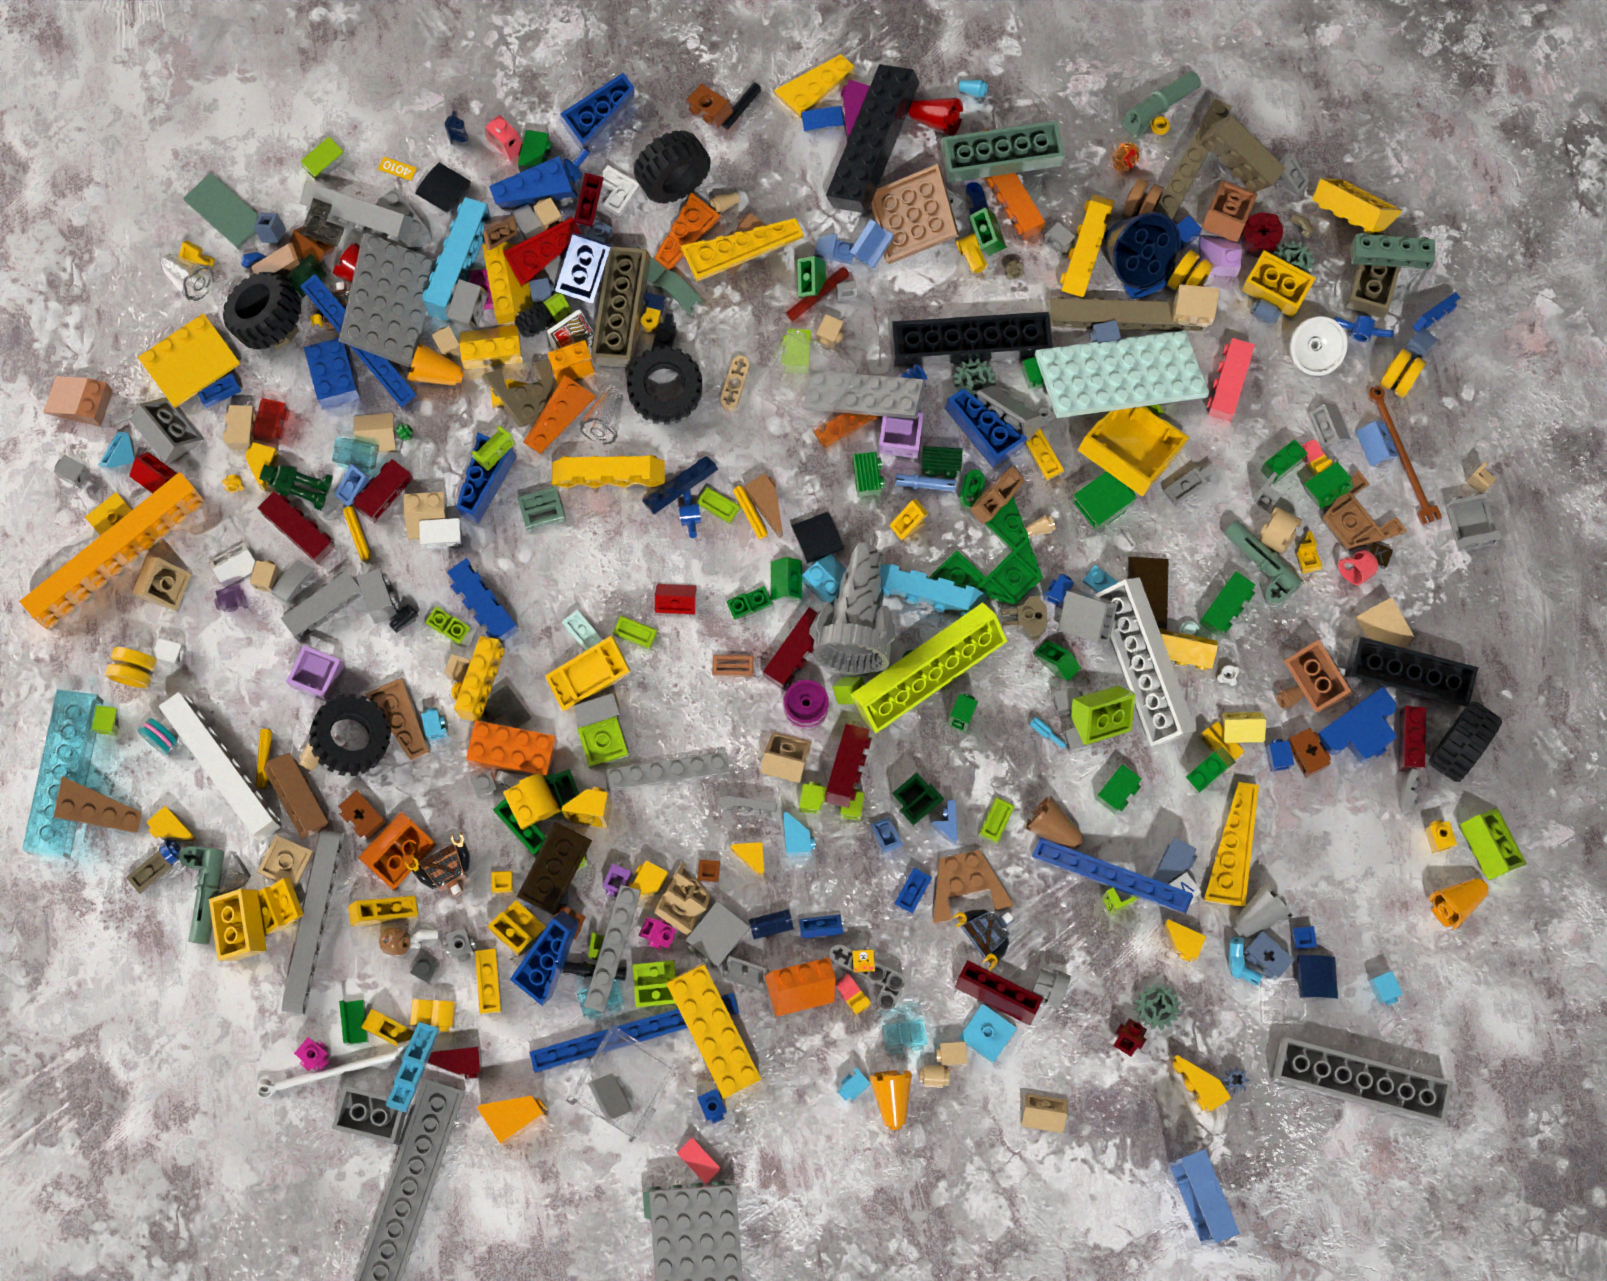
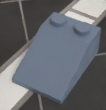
M1174 837L1168 844L1152 879L1165 884L1171 883L1185 870L1189 871L1193 867L1198 857L1194 855L1197 849Z

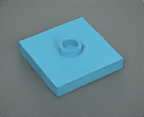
M982 1004L958 1039L966 1042V1045L991 1063H994L1017 1028Z

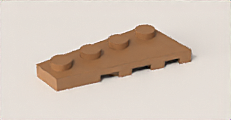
M403 678L365 693L368 700L371 702L374 700L378 703V709L383 708L386 713L384 717L389 718L390 721L389 729H391L397 742L410 760L414 761L431 753Z
M61 777L53 818L138 833L142 812L66 777Z

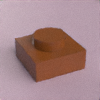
M699 859L698 881L719 883L720 861Z

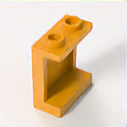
M585 340L547 353L557 386L564 376L576 382L595 375L590 360L591 355Z

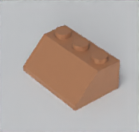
M1321 640L1315 641L1284 660L1316 713L1354 694Z

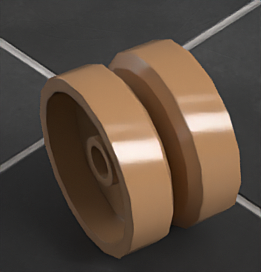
M1138 177L1126 199L1122 217H1134L1138 210L1140 211L1139 215L1154 212L1164 187L1154 184L1147 194L1148 180Z

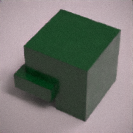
M570 769L555 775L552 773L544 776L561 810L549 817V820L563 815L562 806L580 794Z
M916 772L892 793L891 801L897 806L904 818L914 827L943 802L944 798L931 783L928 785Z

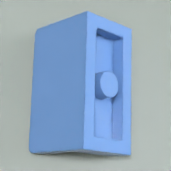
M870 219L850 250V253L857 260L875 268L893 240L894 235Z
M1373 421L1356 431L1370 466H1375L1384 460H1394L1400 457L1385 421Z

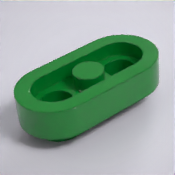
M971 470L964 476L959 501L966 509H970L982 495L985 476L981 471Z

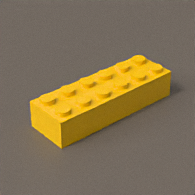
M702 963L665 982L723 1099L761 1080L705 964Z

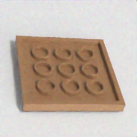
M939 164L876 190L871 203L875 222L881 228L894 235L893 240L884 252L885 260L888 264L959 237Z

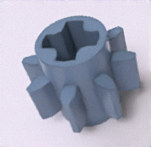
M1237 1067L1233 1068V1073L1226 1070L1227 1078L1222 1079V1082L1227 1084L1226 1090L1231 1088L1234 1094L1238 1093V1088L1245 1091L1246 1087L1244 1084L1250 1081V1079H1245L1244 1074L1246 1071L1238 1072ZM1238 1076V1083L1234 1085L1232 1077Z

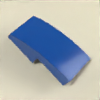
M842 106L801 112L805 132L845 126Z

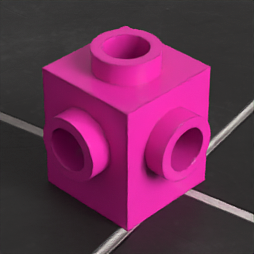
M646 917L638 936L648 940L647 945L659 949L662 946L668 949L674 939L676 929L669 926L670 924L660 917L658 920Z
M309 1037L306 1038L294 1053L302 1060L299 1064L308 1071L311 1069L315 1071L324 1069L330 1061L328 1058L331 1056L327 1052L329 1047L320 1040L316 1043Z

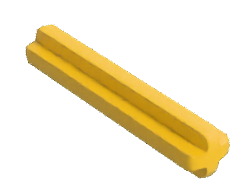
M742 485L735 487L733 493L759 540L764 539L768 536V532Z
M348 506L343 509L345 519L361 561L367 562L372 559L355 511L352 506Z
M260 729L255 783L258 789H266L268 786V777L263 769L267 761L270 760L272 736L270 729Z

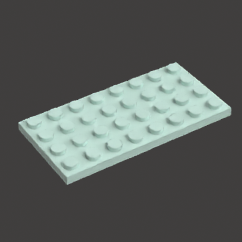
M1185 330L1123 338L1112 342H1093L1040 349L1035 352V357L1056 418L1206 398L1209 394Z

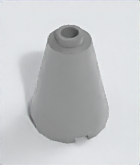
M1266 882L1234 919L1233 922L1236 925L1233 928L1240 937L1244 935L1247 938L1285 921L1293 915Z

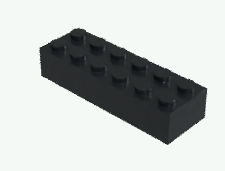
M1354 637L1344 677L1459 707H1467L1471 701L1479 667L1364 637Z

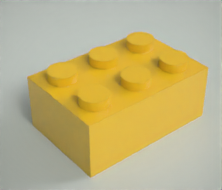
M239 889L209 899L218 961H237L267 951L258 890Z

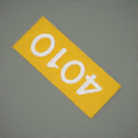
M383 156L377 170L411 181L417 168Z

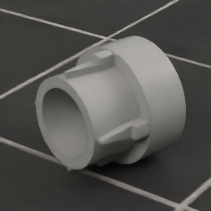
M1042 967L1032 992L1043 997L1042 1003L1059 1009L1065 997L1071 975L1055 969L1052 971Z

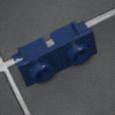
M453 111L451 117L448 116L445 121L449 142L451 145L454 141L462 144L466 143L468 135L464 121L457 118L456 111Z
M789 909L748 919L753 940L794 930Z

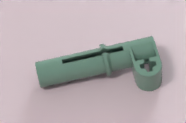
M1189 71L1161 90L1153 91L1150 97L1128 110L1121 125L1134 139L1138 138L1147 130L1154 116L1167 112L1170 106L1201 86L1199 76L1195 72Z
M1235 520L1223 533L1259 566L1258 570L1260 572H1265L1274 580L1265 592L1264 598L1267 605L1279 607L1304 582L1278 558L1277 552L1273 553L1238 520ZM1276 584H1278L1282 589H1284L1287 592V594H1285L1281 590L1278 597H1271L1272 593L1276 594L1279 587Z
M189 846L180 852L179 860L182 865L194 870H200L198 885L194 888L197 892L188 942L210 944L213 924L209 899L217 897L218 893H221L219 884L225 855L223 850ZM198 856L202 858V862L191 859V857Z

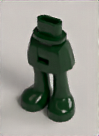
M264 464L259 479L266 481L267 485H270L271 488L286 497L289 494L302 497L312 502L315 509L322 511L332 484L333 475L326 474L323 478L319 479L298 472L295 466L277 465L276 467V465H273L271 467ZM295 482L310 486L324 493L313 492L301 488L299 486H296Z

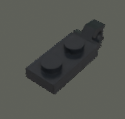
M666 313L664 323H659L651 351L654 350L653 347L659 346L661 349L665 348V345L671 346V349H673L677 334V327L673 326V314Z

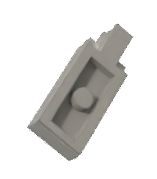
M1212 464L1203 470L1201 467L1194 468L1164 489L1163 492L1172 504L1177 507L1211 482L1209 477L1215 474L1216 468Z

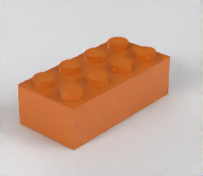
M475 720L466 761L472 766L523 776L535 774L547 776L551 773L558 740L554 735Z

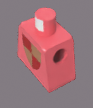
M498 115L486 125L485 137L509 161L521 152L522 142L518 132L501 115Z

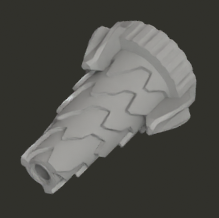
M859 543L852 552L850 564L846 568V572L841 580L839 597L835 598L834 608L830 602H824L809 631V634L814 639L815 660L830 670L848 675H873L886 670L889 666L892 642L896 638L889 607L883 605L884 593H881L882 579L880 573L883 552H877L875 547L867 543Z

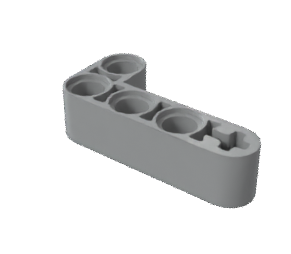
M843 945L833 946L829 953L831 963L881 987L882 990L878 996L877 1006L882 1012L892 1011L904 989V976L874 961L875 969L877 968L882 971L883 975L881 978H873L871 972L854 973L852 967L853 950ZM842 951V956L847 959L848 955H851L848 965H845L846 960L843 958L836 960L833 953ZM898 978L902 985L898 988H893L890 985V980ZM883 997H890L893 1004L890 1007H884L881 1004V999Z

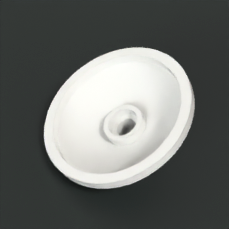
M1316 316L1303 321L1295 329L1290 341V354L1294 364L1302 372L1313 376L1326 375L1334 371L1342 363L1347 352V337L1344 329L1335 320L1323 316ZM1315 341L1316 345L1312 348L1311 344Z

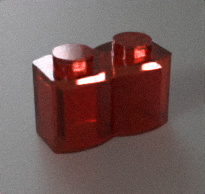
M262 398L252 429L254 439L278 444L279 439L282 440L284 436V428L282 427L290 415V410L286 403Z

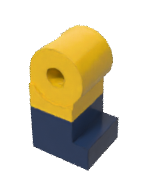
M646 292L644 303L647 309L646 313L641 317V325L646 333H655L661 321L666 301L664 296Z

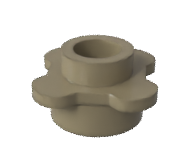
M1019 261L1009 262L1005 267L1007 272L1006 279H1016L1024 275V264Z

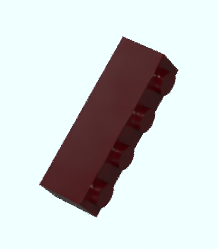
M273 491L257 509L270 523L318 565L335 548L331 543L333 539L326 532L320 533L317 530L318 525L311 519L307 521L303 517L304 513L297 506L291 507L289 505L290 500L286 496L278 495Z
M808 607L763 671V677L784 690L786 685L790 686L796 678L794 674L798 669H803L807 662L806 657L808 654L814 653V639L809 634V631L818 612Z
M845 724L827 786L825 803L849 808L850 802L855 801L858 789L854 788L856 783L860 784L862 772L859 770L861 766H865L867 755L864 754L865 749H870L872 738L869 737L870 729Z
M969 960L966 961L954 987L1029 1026L1043 1001V997Z

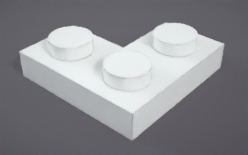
M607 165L600 176L604 177L602 186L612 192L604 202L603 208L620 217L639 190L640 185L635 180Z

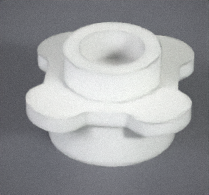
M1222 664L1220 666V675L1217 677L1218 682L1229 683L1230 686L1236 685V677L1240 672L1239 668Z

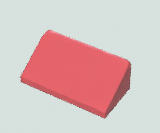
M693 1138L677 1152L705 1184L722 1170Z

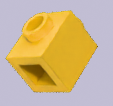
M1442 820L1433 821L1425 829L1432 854L1452 849L1457 845L1450 821L1444 823Z

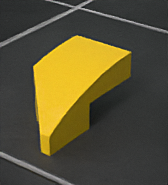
M1308 531L1296 554L1302 574L1322 569V563L1316 550L1317 544L1312 531Z

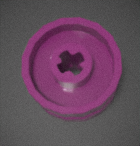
M800 680L793 683L787 689L784 696V713L787 720L794 727L802 730L814 729L825 721L829 707V697L826 690L819 683L812 680Z

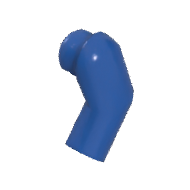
M259 252L244 254L241 257V265L249 268L252 262L258 263L267 256Z

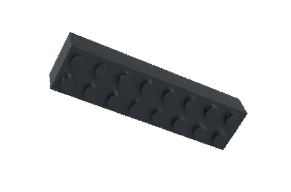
M879 64L826 193V197L833 208L868 213L920 83L914 69Z
M1049 312L892 321L891 326L894 367L913 366L914 364L969 362V359L976 362L977 358L980 362L1030 359L1035 357L1036 350L1053 348Z

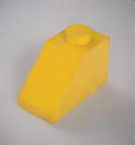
M253 442L251 448L247 449L246 461L258 485L263 491H266L268 487L267 482L259 479L264 464L271 467L276 465L279 454L275 448Z
M167 806L162 807L146 822L150 826L148 831L156 839L158 837L164 841L167 839L170 841H195L197 839Z
M1167 919L1163 927L1174 953L1179 955L1178 958L1184 962L1196 961L1206 936Z
M371 1009L361 1027L396 1047L397 1043L411 1040L414 1033L409 1028Z

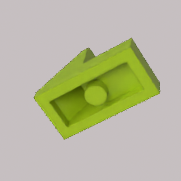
M557 292L543 302L553 317L552 321L555 324H558L574 313L562 293Z

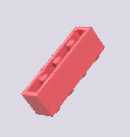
M1235 338L1231 339L1230 344H1225L1222 355H1226L1224 362L1220 361L1217 370L1220 376L1219 379L1215 378L1212 390H1215L1213 397H1209L1206 406L1210 408L1209 416L1231 422L1255 344Z

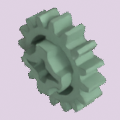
M1292 240L1290 245L1284 242L1282 247H1277L1276 252L1273 253L1274 256L1287 263L1291 262V265L1308 274L1312 272L1315 259L1311 258L1313 252H1307L1308 246L1303 248L1301 247L1302 242L1295 245L1294 240Z
M978 358L974 363L972 359H969L968 364L962 362V368L957 367V374H954L953 377L956 380L954 381V387H958L957 392L964 388L978 399L977 392L979 390L996 385V380H994L996 373H991L993 367L987 368V362L984 361L981 364ZM962 378L963 381L966 382V386L963 385Z
M1152 984L1151 990L1146 986L1144 988L1145 994L1143 992L1138 994L1141 1000H1135V1003L1139 1005L1135 1012H1140L1141 1014L1138 1020L1144 1019V1026L1150 1023L1152 1030L1156 1028V1025L1159 1026L1160 1030L1164 1029V1024L1167 1027L1172 1026L1170 1020L1176 1022L1178 1018L1175 1014L1181 1013V1010L1176 1009L1181 1004V1002L1175 1001L1178 994L1172 995V988L1170 987L1165 990L1164 984H1161L1159 988H1157L1156 984ZM1156 993L1153 1000L1146 999L1150 994ZM1165 996L1169 999L1171 1005L1167 1003ZM1159 1000V1006L1163 1007V1009H1160L1157 1013L1156 1007L1153 1005ZM1145 1009L1149 1011L1151 1018L1146 1014ZM1162 1014H1170L1167 1019L1159 1021Z

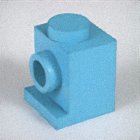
M430 708L425 713H421L425 734L429 741L449 737L446 728H443L446 727L444 715L439 714L438 708Z
M857 1067L853 1070L855 1074L853 1077L849 1074L840 1082L843 1086L837 1092L845 1101L849 1099L852 1102L871 1084Z

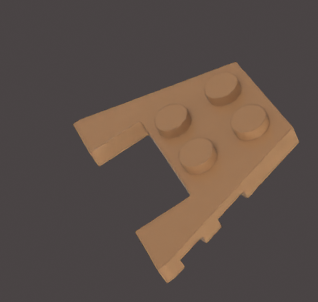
M1359 470L1351 478L1354 488L1347 494L1337 498L1322 518L1324 524L1346 551L1405 534L1407 531L1397 517H1394L1379 528L1354 496L1370 484Z
M980 850L939 858L933 917L934 924L952 921L948 899L989 890L994 911L1013 907L1011 899Z

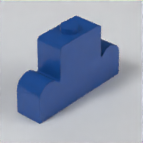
M1381 687L1320 731L1318 735L1321 740V746L1331 755L1341 753L1347 746L1360 763L1366 762L1374 755L1378 758L1387 751L1385 747L1397 738L1395 732L1385 721L1396 710L1394 699L1384 687Z

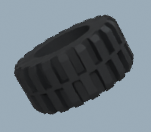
M676 130L670 134L665 133L662 137L654 139L653 143L648 144L645 150L641 151L639 159L635 161V179L647 197L656 203L668 204L669 202H676L677 199L685 198L687 194L694 192L695 188L702 184L703 179H706L710 171L711 160L709 154L698 138L688 131L680 130L679 132Z
M259 272L258 275L252 274L248 279H243L241 284L233 288L234 291L228 295V301L224 304L223 319L225 327L246 347L253 349L270 348V345H277L281 339L284 340L287 334L295 328V323L299 321L298 315L301 314V300L298 293L280 275L273 272Z
M665 345V348L661 349L659 346L653 347L654 350L652 351L647 349L641 357L638 356L634 360V365H631L629 369L627 391L630 403L633 404L634 410L642 415V418L647 421L648 419L653 420L655 424L664 422V425H670V422L673 421L676 423L681 422L682 418H688L691 412L696 410L698 402L701 400L702 375L699 371V366L696 361L693 362L692 356L688 353H682V349L679 348L674 350L671 349V346ZM660 369H670L677 372L684 384L681 395L670 402H660L651 398L646 389V382L653 372Z
M349 693L348 697L342 694L338 695L335 700L333 698L329 699L325 705L318 709L310 727L309 744L313 747L312 753L314 757H319L318 763L321 766L326 764L329 766L328 771L333 773L334 770H337L341 776H345L346 773H350V776H357L359 772L362 774L367 773L370 768L378 765L390 744L391 729H389V718L384 717L385 711L383 708L378 709V703L374 700L370 703L366 701L367 697L361 695V698H356V694ZM348 719L362 724L369 734L367 746L356 751L346 750L338 746L331 736V728L334 723Z
M1470 702L1436 747L1429 759L1430 765L1452 781L1460 782L1473 768L1502 725L1501 718L1479 702Z

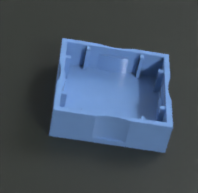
M1206 1149L1168 1163L1201 1245L1215 1244L1240 1234Z

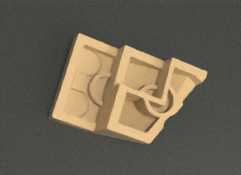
M1392 597L1356 616V620L1368 639L1406 648L1415 638Z
M681 862L666 886L654 913L689 936L694 929L697 918L707 909L711 896L701 886L696 877L692 878L685 870L686 864Z

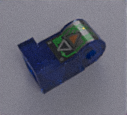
M977 182L969 183L965 190V199L971 207L969 208L968 218L985 207L989 209L982 186Z

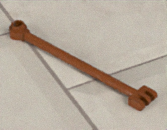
M1380 386L1372 387L1368 392V399L1375 403V406L1377 405L1422 510L1417 512L1420 523L1422 525L1427 524L1426 517L1430 523L1434 521V516L1436 520L1442 519L1438 506L1430 507L1384 403V389ZM1374 390L1379 391L1380 395H1376Z

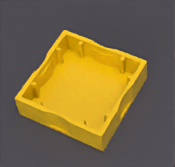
M1146 406L1109 411L1088 432L1077 451L1143 497L1181 453L1190 437L1153 414Z

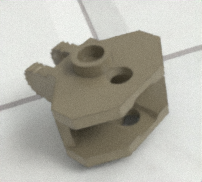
M1029 596L1022 606H1018L1017 609L1001 610V615L1017 616V621L1001 622L1002 628H1017V631H1022L1029 640H1038L1046 630L1047 606L1039 596Z

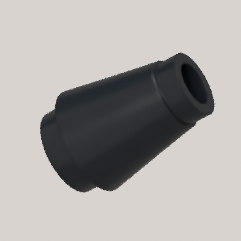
M410 604L401 607L389 626L398 633L415 622L419 614Z

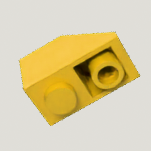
M646 860L644 865L640 864L635 872V875H637L633 883L630 882L627 887L641 890L639 899L659 894L669 874L667 871Z

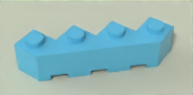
M882 564L881 593H884L886 597L889 594H898L905 598L907 603L917 604V602H926L933 606L935 611L954 610L961 614L960 617L970 612L982 602L984 604L986 602L987 595L975 587L966 585V588L956 586L953 581L943 578L935 580L928 578L925 573L911 570V572L901 571L899 566L893 564Z

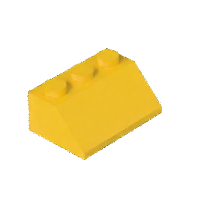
M1264 250L1248 276L1242 291L1259 301L1264 299L1278 306L1282 313L1294 318L1316 278Z
M516 325L460 332L459 343L464 370L523 362L520 331Z
M593 787L592 790L586 789L562 806V812L569 823L601 828L609 827L612 802L608 792H605L603 788Z

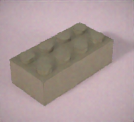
M1232 115L1213 123L1200 140L1205 148L1213 152L1218 157L1219 162L1226 165L1232 174L1239 178L1250 191L1257 192L1273 186L1286 169Z
M1374 232V234H1370V235H1377V236H1378V235H1381V234H1384V233ZM1358 264L1346 308L1384 319L1390 308L1401 267Z

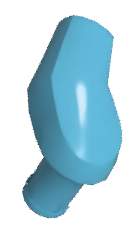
M1239 937L1231 938L1228 954L1231 975L1236 980L1242 978L1258 986L1263 974L1246 966L1243 939Z

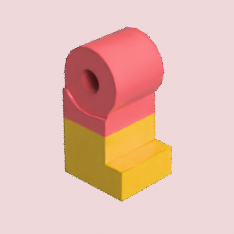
M1315 439L1301 445L1308 453L1304 463L1313 477L1333 464L1331 459L1328 460Z
M848 973L835 982V987L855 1016L871 1005L870 1000L863 994Z

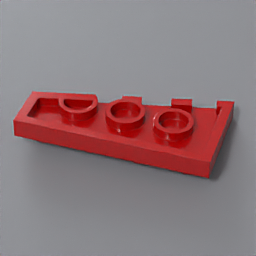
M573 217L503 251V255L521 288L568 248L573 232L582 235L577 224L573 222Z

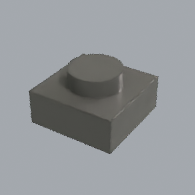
M420 955L410 973L429 984L440 966Z

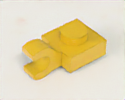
M188 240L182 242L178 256L179 260L193 268L200 265V267L206 270L209 265L213 267L215 262L213 257L202 255V248Z

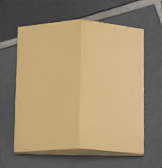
M394 413L354 416L353 433L357 455L396 451Z

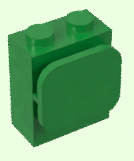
M1106 471L1075 493L1072 503L1097 532L1103 526L1116 520L1128 508L1134 505L1136 494L1131 488Z

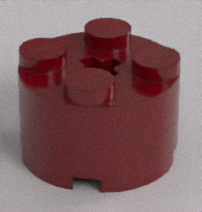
M1265 212L1251 215L1246 221L1240 237L1243 249L1257 258H1260L1264 250L1272 254L1279 246L1283 236V226L1279 217L1276 214Z

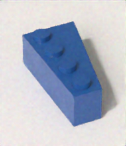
M622 73L560 113L561 123L581 151L592 143L634 97V86L626 75Z
M560 156L489 186L495 204L501 209L519 207L531 203L537 204L540 200L550 197L555 201L563 200L562 198L578 197L567 164Z
M963 388L948 398L944 409L989 465L994 468L1021 450L1028 438L1023 434L1017 433L1013 426L1003 422L995 412L989 411L983 406L984 404Z
M477 433V441L473 450L477 452L490 437ZM513 448L489 471L481 466L473 457L471 458L470 465L466 471V479L462 485L456 505L462 517L478 524L480 523L517 458Z
M467 558L447 571L452 582L450 587L456 595H462L464 598L462 603L468 611L471 609L476 614L473 616L480 626L484 625L487 628L485 633L489 638L499 639L502 643L519 631L500 603L498 604L492 591L485 587L486 585L478 572L475 573L473 571L471 563Z
M563 910L553 917L510 978L513 983L541 1006L553 996L579 925L575 919Z

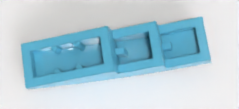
M422 1022L418 1023L403 1055V1062L395 1077L394 1087L386 1102L387 1107L407 1113L424 1073L439 1028Z

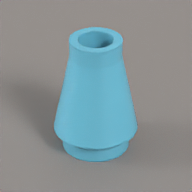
M983 79L960 80V92L979 99L986 97L988 82H984Z

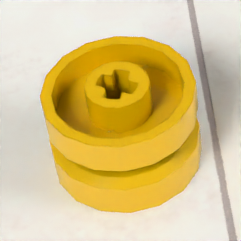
M1189 250L1175 269L1167 286L1175 291H1178L1180 284L1203 287L1214 264L1204 259L1196 267L1199 261V254Z
M1404 348L1392 360L1385 371L1384 378L1379 384L1388 390L1392 388L1395 381L1400 382L1394 390V394L1402 399L1427 363L1417 357L1411 366H1408L1407 363L1412 357V353Z
M114 647L110 659L115 664L107 666L104 676L120 684L148 689L152 677L146 672H153L155 670L157 660L150 655L136 650Z

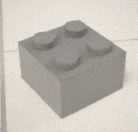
M459 279L458 283L453 286V298L446 307V317L457 325L477 330L489 293L479 285Z
M380 568L356 576L368 613L375 624L394 618L397 614L396 609L400 607L393 592H390L393 591V587L387 574H382Z

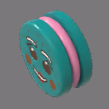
M148 718L143 726L138 729L141 737L164 755H167L170 752V748L178 743L170 731L152 718Z

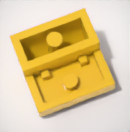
M542 774L526 777L520 780L519 784L503 792L522 830L540 820L544 821L561 811Z
M289 877L282 878L272 886L264 887L258 891L265 934L288 928L296 924L297 919L304 916Z
M515 900L487 928L516 955L521 956L531 948L532 943L543 933L546 926Z

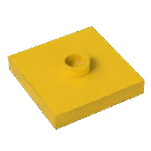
M115 492L86 515L85 518L101 536L132 510Z

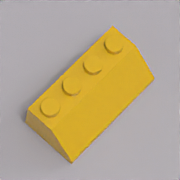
M1320 178L1312 198L1314 202L1318 203V207L1325 210L1330 209L1333 211V215L1347 218L1348 223L1355 226L1360 225L1364 227L1363 231L1370 234L1383 232L1402 212V209L1344 179Z
M503 242L492 250H487L486 244L482 245L494 313L498 325L515 322L517 320L516 317L520 316L521 312H525L526 308L530 309V306L533 305L529 282L521 288L503 255V251L517 245Z

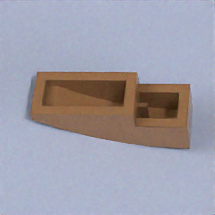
M1010 466L986 489L969 510L982 524L991 520L999 509L1008 503L1025 479L1013 466Z

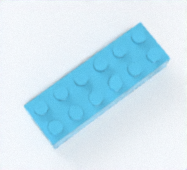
M467 197L458 206V216L451 223V233L444 240L442 255L439 254L436 261V270L431 273L429 278L430 285L428 289L424 290L422 295L428 315L450 323L451 320L446 317V307L452 301L453 286L458 283L459 279L468 281L469 271H472L484 241V223L491 218L486 203Z

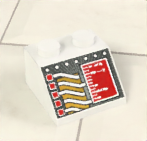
M580 309L547 330L550 345L554 350L583 340L586 341L588 349L593 346L595 334Z

